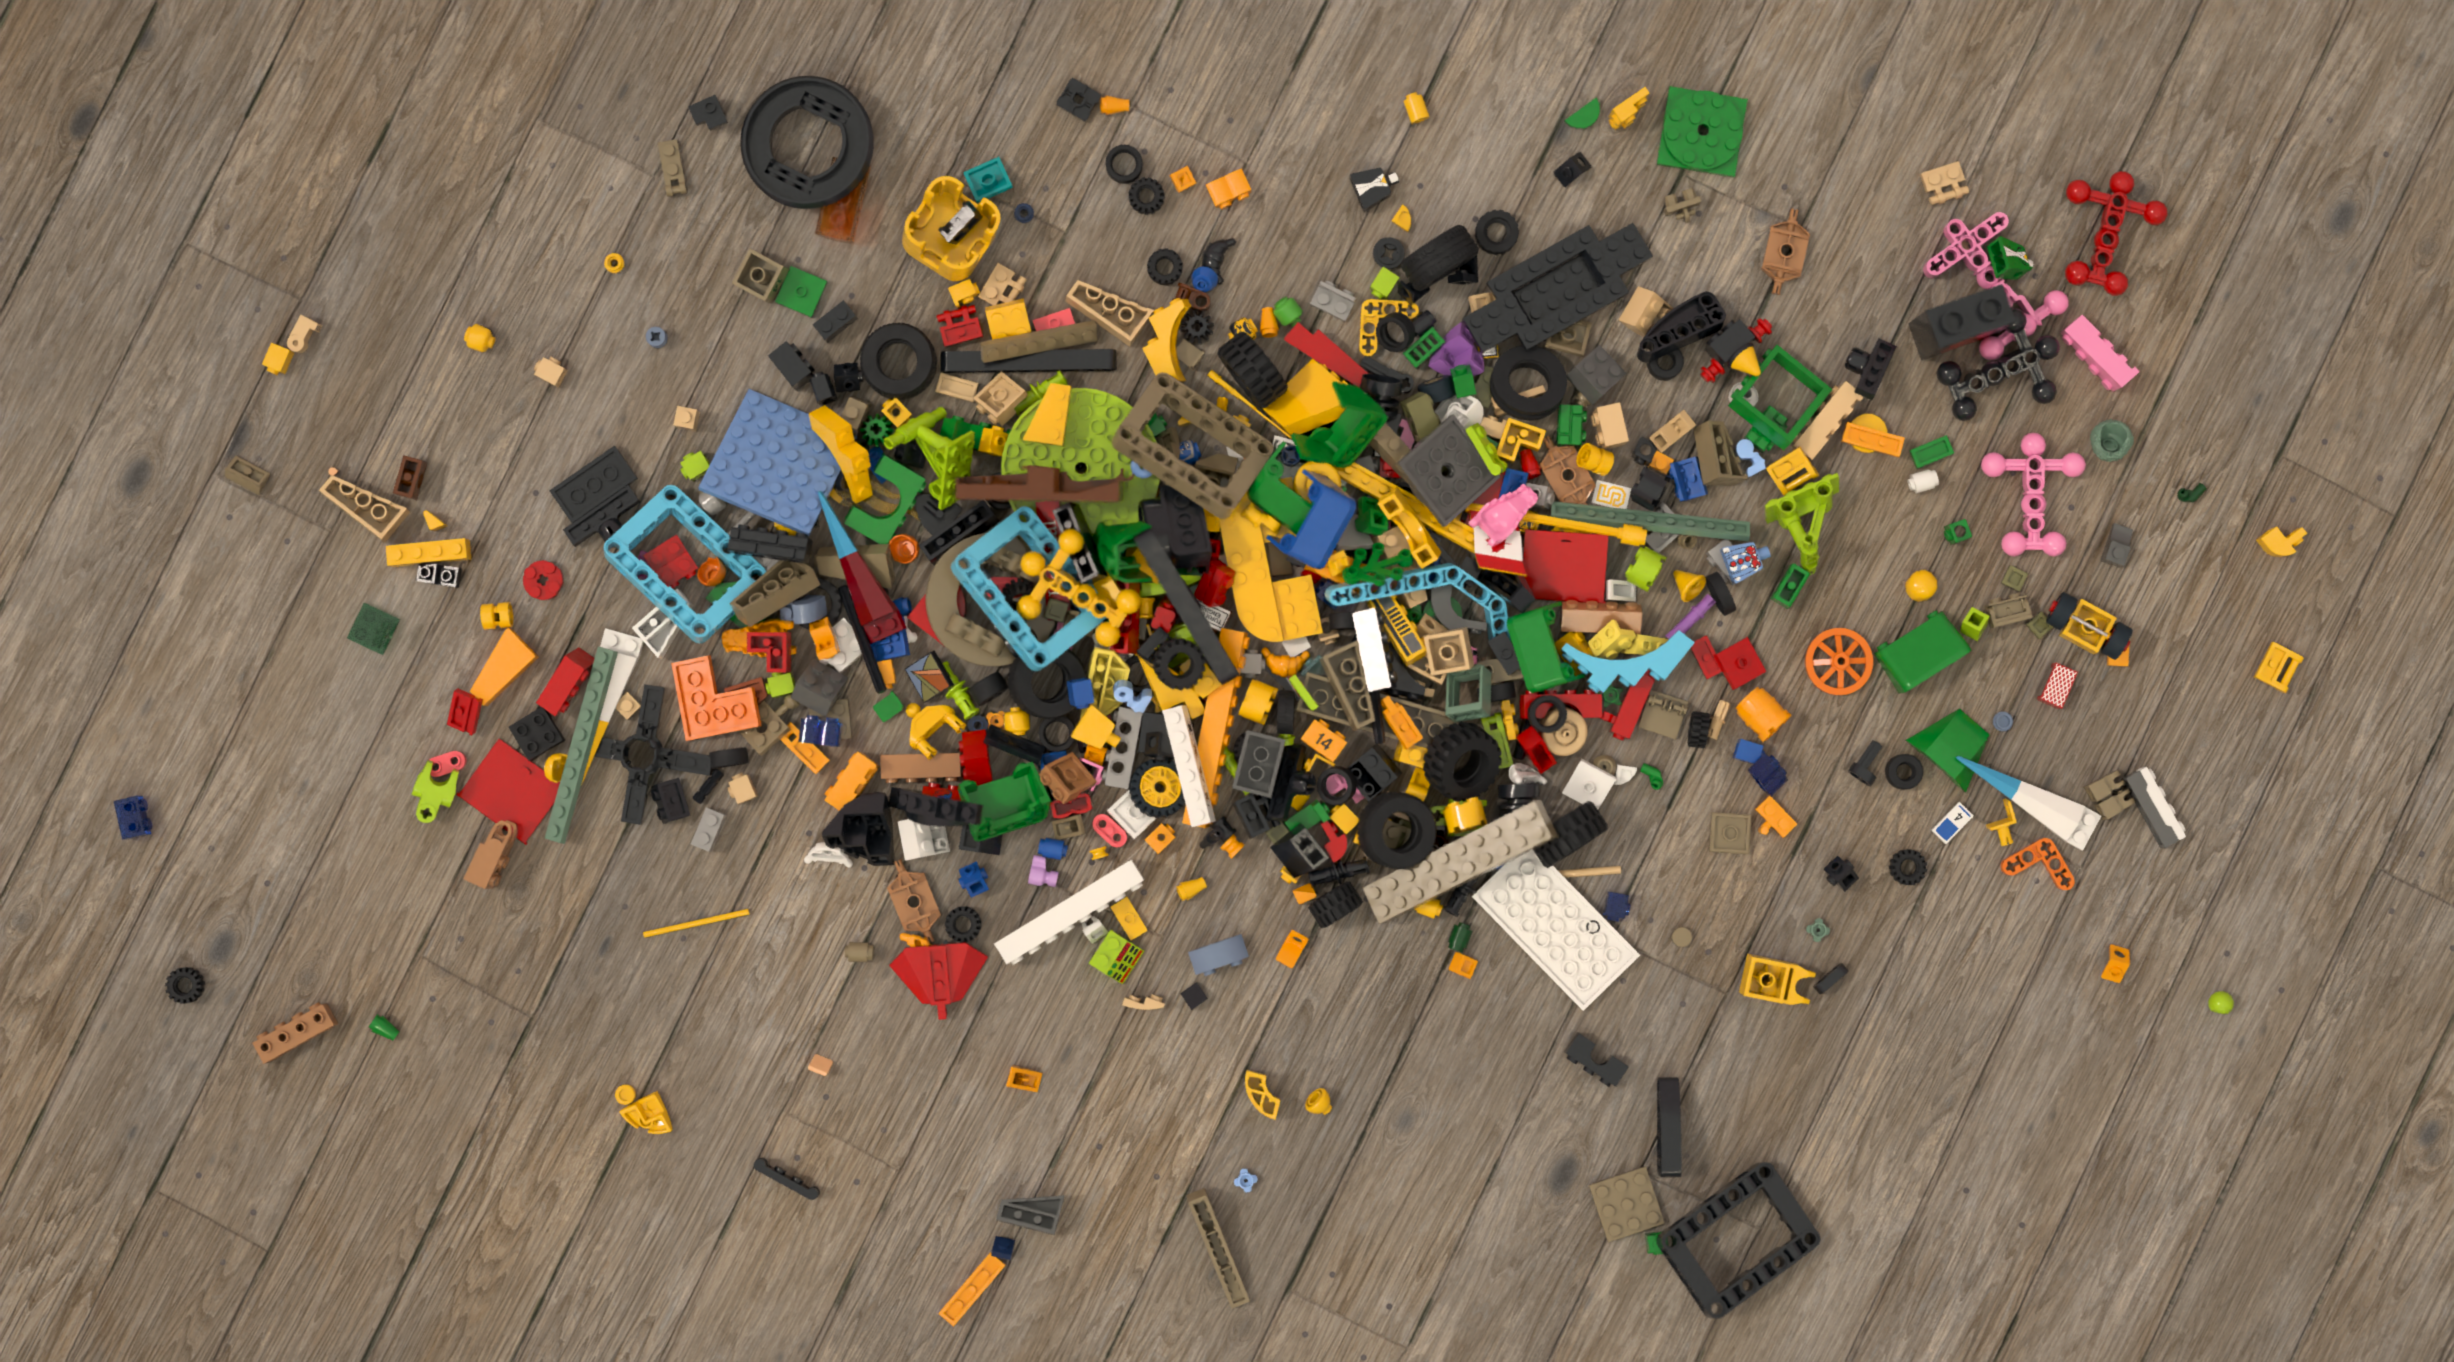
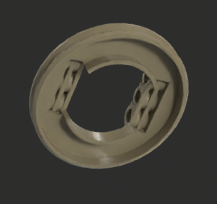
M984 533L958 542L948 549L937 561L927 583L926 612L935 635L951 653L962 660L976 665L1003 666L1012 664L1015 657L1000 636L989 629L977 625L974 621L960 616L957 607V592L961 582L951 570L952 561L986 534ZM1017 537L982 563H989L1013 577L1021 578L1023 581L1028 579V583L1031 581L1035 586L1040 580V575L1029 576L1022 571L1020 563L1022 556L1032 550L1024 540ZM959 561L960 567L967 569L966 563ZM1045 595L1040 601L1042 605L1040 615L1033 620H1026L1029 628L1033 629L1036 633L1039 643L1045 642L1056 622L1055 620L1048 621V618L1044 617L1047 608Z

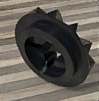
M1392 237L1380 239L1373 249L1374 261L1380 267H1385L1386 269L1397 267L1404 258L1403 245ZM1385 247L1386 249L1388 248L1389 251L1396 249L1392 253L1393 260H1391V258H1389L1388 256L1382 257L1383 254H1385Z

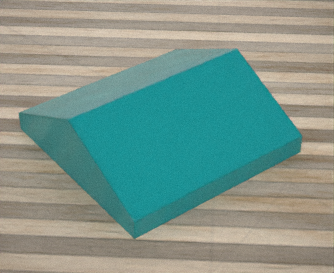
M1000 157L963 172L977 203L981 202L983 198L988 199L1013 188Z

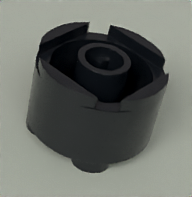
M1644 466L1640 473L1639 484L1635 483L1632 487L1630 498H1632L1631 501L1653 512L1654 507H1657L1667 489L1665 486L1667 482H1670L1671 476L1652 466Z

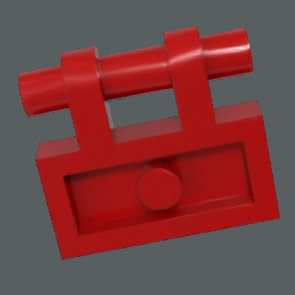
M964 305L960 309L943 311L944 313L936 315L938 323L943 321L947 323V326L940 327L945 347L983 337L978 317L973 319L969 317V314L976 313L975 305L968 307ZM963 316L964 321L953 324L952 319Z

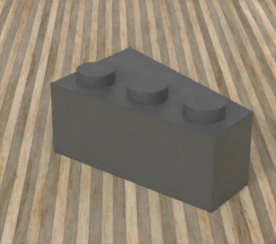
M1065 1195L1001 1200L996 1220L1055 1236Z

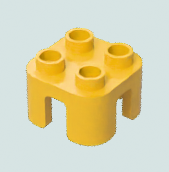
M942 176L931 182L916 212L912 211L908 216L903 231L902 244L910 256L942 277L951 281H961L971 275L995 239L1000 224V213L996 205L987 198H983L977 204L963 194L965 185L956 178ZM964 201H970L983 218L957 245L948 243L938 229L945 226L963 207L962 203Z

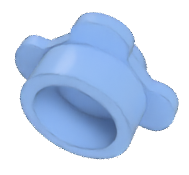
M1241 1169L1239 1177L1234 1180V1184L1244 1189V1192H1250L1252 1190L1251 1187L1257 1182L1258 1178L1256 1175L1248 1173L1247 1169Z

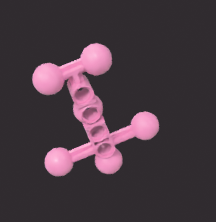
M2028 433L2021 440V450L2028 458L2005 459L2001 454L1992 452L1985 455L1981 462L1982 471L1989 477H1999L2004 471H2022V486L2025 491L2023 495L2025 496L2021 501V507L2025 513L2023 515V518H2025L2023 529L2028 533V538L2015 531L2007 533L2003 537L2001 545L2003 551L2009 556H2019L2025 550H2043L2044 553L2053 557L2059 556L2064 552L2067 543L2064 536L2059 532H2048L2043 538H2040V531L2045 525L2043 512L2046 509V500L2043 497L2044 491H2042L2045 484V471H2062L2066 476L2074 478L2080 476L2086 466L2084 458L2074 452L2066 454L2062 459H2042L2040 455L2045 451L2046 442L2038 433ZM2030 460L2037 462L2036 470L2030 468ZM2030 480H2035L2037 482L2038 486L2036 490L2030 487ZM2031 499L2035 500L2038 504L2036 510L2030 507ZM2031 519L2037 521V529H2032L2030 527Z

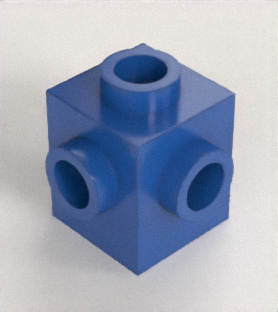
M977 861L958 869L961 875L958 878L962 889L966 888L971 898L989 890L985 880L988 878L984 867H979Z

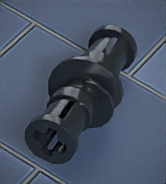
M1366 856L1361 860L1349 861L1344 864L1339 859L1337 866L1334 862H1331L1332 867L1308 872L1312 888L1315 885L1326 882L1330 883L1334 880H1337L1341 885L1343 878L1354 877V875L1362 873L1370 874Z
M1478 877L1455 888L1449 902L1442 909L1458 917V912L1463 903L1466 902L1468 894H1476L1472 887L1477 882Z

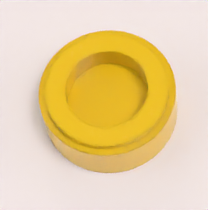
M624 1084L617 1088L615 1098L620 1104L627 1105L635 1100L636 1091L631 1085Z

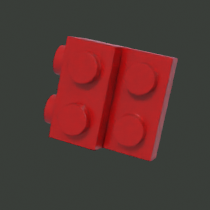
M677 534L643 555L650 568L658 575V578L667 587L670 586L672 589L680 584L678 580L683 577L689 579L697 574L695 570L698 567Z

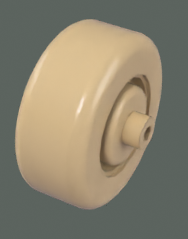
M1567 707V719L1558 731L1552 733H1541L1538 731L1549 751L1558 756H1569L1579 751L1584 745L1588 734L1584 718L1576 711ZM1554 708L1548 711L1545 717L1541 719L1540 724L1544 726L1553 725L1559 717L1558 709Z

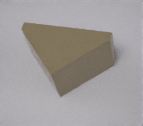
M1082 814L1052 821L1055 838L1058 840L1086 834Z

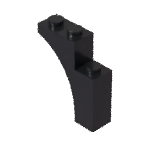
M1389 642V650L1392 651L1394 662H1392L1393 670L1397 673L1398 682H1396L1397 687L1386 689L1384 692H1387L1392 697L1406 696L1411 701L1423 700L1426 688L1409 675L1401 662L1399 654L1392 643Z

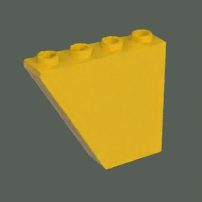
M1312 358L1287 383V391L1268 407L1262 409L1271 420L1291 436L1293 433L1302 434L1337 420L1346 408L1340 406L1332 386L1333 381L1340 382L1339 376L1334 371L1328 372L1329 369L1325 364L1322 365Z

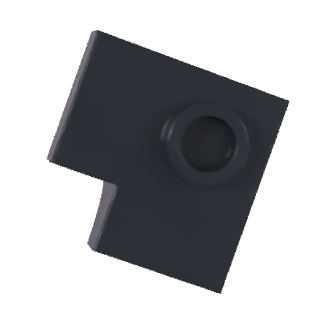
M716 95L688 106L697 126L706 123L711 131L728 123Z

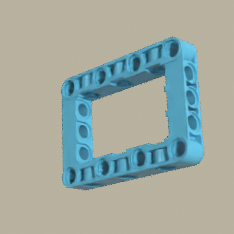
M675 485L665 486L604 544V555L607 561L696 643L706 642L735 614L730 602L756 581L751 577L755 574L762 576L766 573L764 567L752 556L723 552V549L728 547L729 535ZM668 495H674L676 496V499L668 500L666 497ZM670 514L740 578L732 588L729 587L727 589V592L718 601L715 600L713 605L704 614H696L670 586L667 587L644 561L637 559L630 552ZM697 521H702L704 523V526L697 527L695 526V523ZM613 547L619 549L617 553L609 552ZM640 574L648 576L645 580H640L637 577ZM669 601L676 602V606L668 607L666 603ZM703 628L705 632L703 634H697L695 632V629Z
M1025 506L1017 509L959 554L952 561L951 570L1025 664L1033 671H1040L1104 621L1106 617L1097 618L1091 611H1087L1088 608L1082 609L1078 607L1082 613L1044 643H1039L1017 611H1013L1004 600L1005 596L991 579L988 580L980 570V564L1018 535L1022 537L1032 551H1036L1044 557L1046 565L1051 563L1060 548L1059 543L1034 511ZM1019 515H1024L1027 522H1022ZM1044 546H1048L1052 553L1045 552ZM1069 556L1061 569L1074 576L1078 582L1080 578ZM959 561L965 562L967 569L961 568ZM1048 570L1050 574L1055 578V574L1052 571ZM1062 582L1065 589H1072L1070 582ZM984 593H989L992 596V600H987ZM1079 593V596L1082 600L1089 599L1087 593ZM1096 604L1097 609L1100 611L1106 610L1104 604ZM1014 624L1017 627V632H1013L1009 625ZM1035 655L1041 657L1042 664L1036 662Z

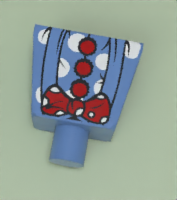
M1754 542L1720 549L1732 585L1763 569L1761 560L1771 557L1767 546L1756 549Z

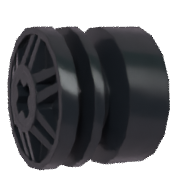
M1363 374L1360 388L1367 392V395L1385 410L1387 417L1397 416L1398 409L1396 407L1399 406V401L1391 397L1401 395L1403 381L1386 375Z
M1539 784L1498 785V798L1507 800V804L1500 805L1499 809H1508V814L1531 803V799L1540 797ZM1499 814V819L1508 814Z

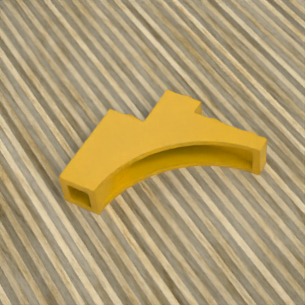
M826 405L808 413L812 430L824 441L839 464L848 484L852 501L857 504L872 496L868 468L871 467L868 451L854 441L851 424Z

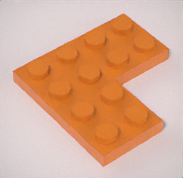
M711 655L671 663L686 741L762 726L754 687L718 694Z

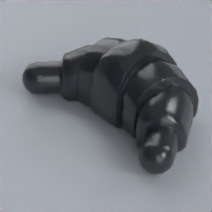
M1234 238L1209 243L1206 250L1202 253V267H1209L1215 271L1218 277L1217 284L1219 285L1224 282L1220 275V267L1225 257L1224 254L1229 249L1228 247L1236 244Z

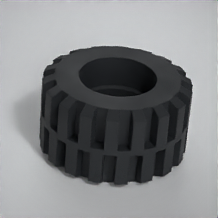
M1172 638L1171 641L1167 640L1164 642V645L1158 647V652L1154 654L1155 660L1153 665L1155 674L1163 684L1177 690L1190 689V686L1198 684L1197 681L1202 679L1203 671L1205 672L1206 668L1204 666V663H1206L1203 657L1204 654L1198 646L1184 638ZM1180 652L1187 654L1190 658V667L1187 672L1182 675L1172 674L1168 669L1170 658Z
M1348 881L1312 902L1308 909L1320 928H1326L1360 907L1363 901L1352 883Z

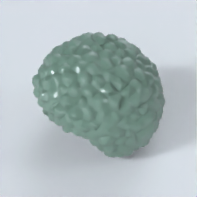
M2109 419L2100 422L2093 428L2090 434V441L2093 452L2100 460L2112 462L2122 459L2134 444V437L2126 423Z

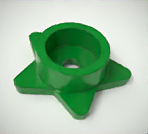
M1610 684L1604 693L1598 692L1597 694H1602L1604 707L1606 708L1612 703L1621 705L1619 695L1623 689L1614 688Z

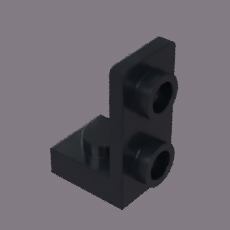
M1477 255L1461 266L1460 270L1456 271V274L1448 275V283L1459 285L1478 283Z

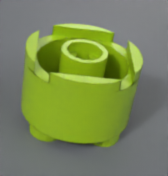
M1647 546L1645 548L1640 547L1635 555V565L1630 564L1625 573L1627 582L1648 592L1650 588L1648 585L1652 587L1662 569L1663 563L1661 561L1665 563L1667 557Z

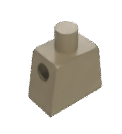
M851 396L841 417L851 424L853 435L858 438L861 433L860 429L863 428L862 423L866 421L873 403L856 396Z

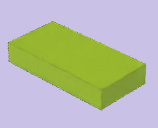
M1293 675L1290 677V683L1311 711L1318 708L1319 706L1297 676Z

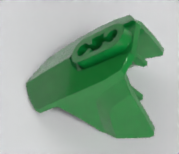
M1138 521L1136 523L1105 526L1103 522H1099L1093 539L1099 552L1100 561L1112 579L1120 580L1124 583L1152 581L1151 576L1138 568L1141 567V564L1136 562L1135 556H1121V552L1126 548L1137 546L1133 537L1150 527L1152 528L1151 525Z

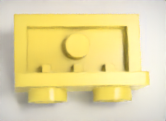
M1611 620L1588 641L1594 657L1613 660L1637 636L1634 630L1620 629L1617 621Z

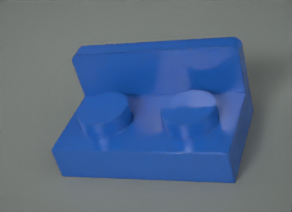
M1507 468L1499 498L1509 492L1513 493L1522 484L1526 485L1529 473Z

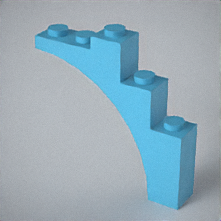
M1678 630L1665 644L1643 656L1626 660L1596 658L1578 651L1567 643L1560 651L1563 652L1561 656L1568 662L1574 661L1579 665L1577 668L1585 675L1591 674L1587 680L1589 683L1588 687L1597 694L1598 692L1604 693L1617 676L1620 677L1619 682L1624 686L1629 687L1630 685L1634 687L1647 670L1651 671L1649 675L1655 680L1659 681L1661 679L1664 681L1695 642Z

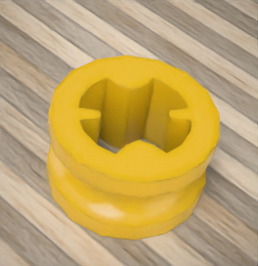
M1104 846L1089 851L1093 855L1091 859L1095 860L1109 856L1105 851L1107 847Z

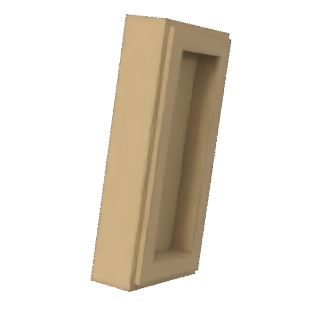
M940 373L935 392L974 403L973 397L976 396L979 383Z

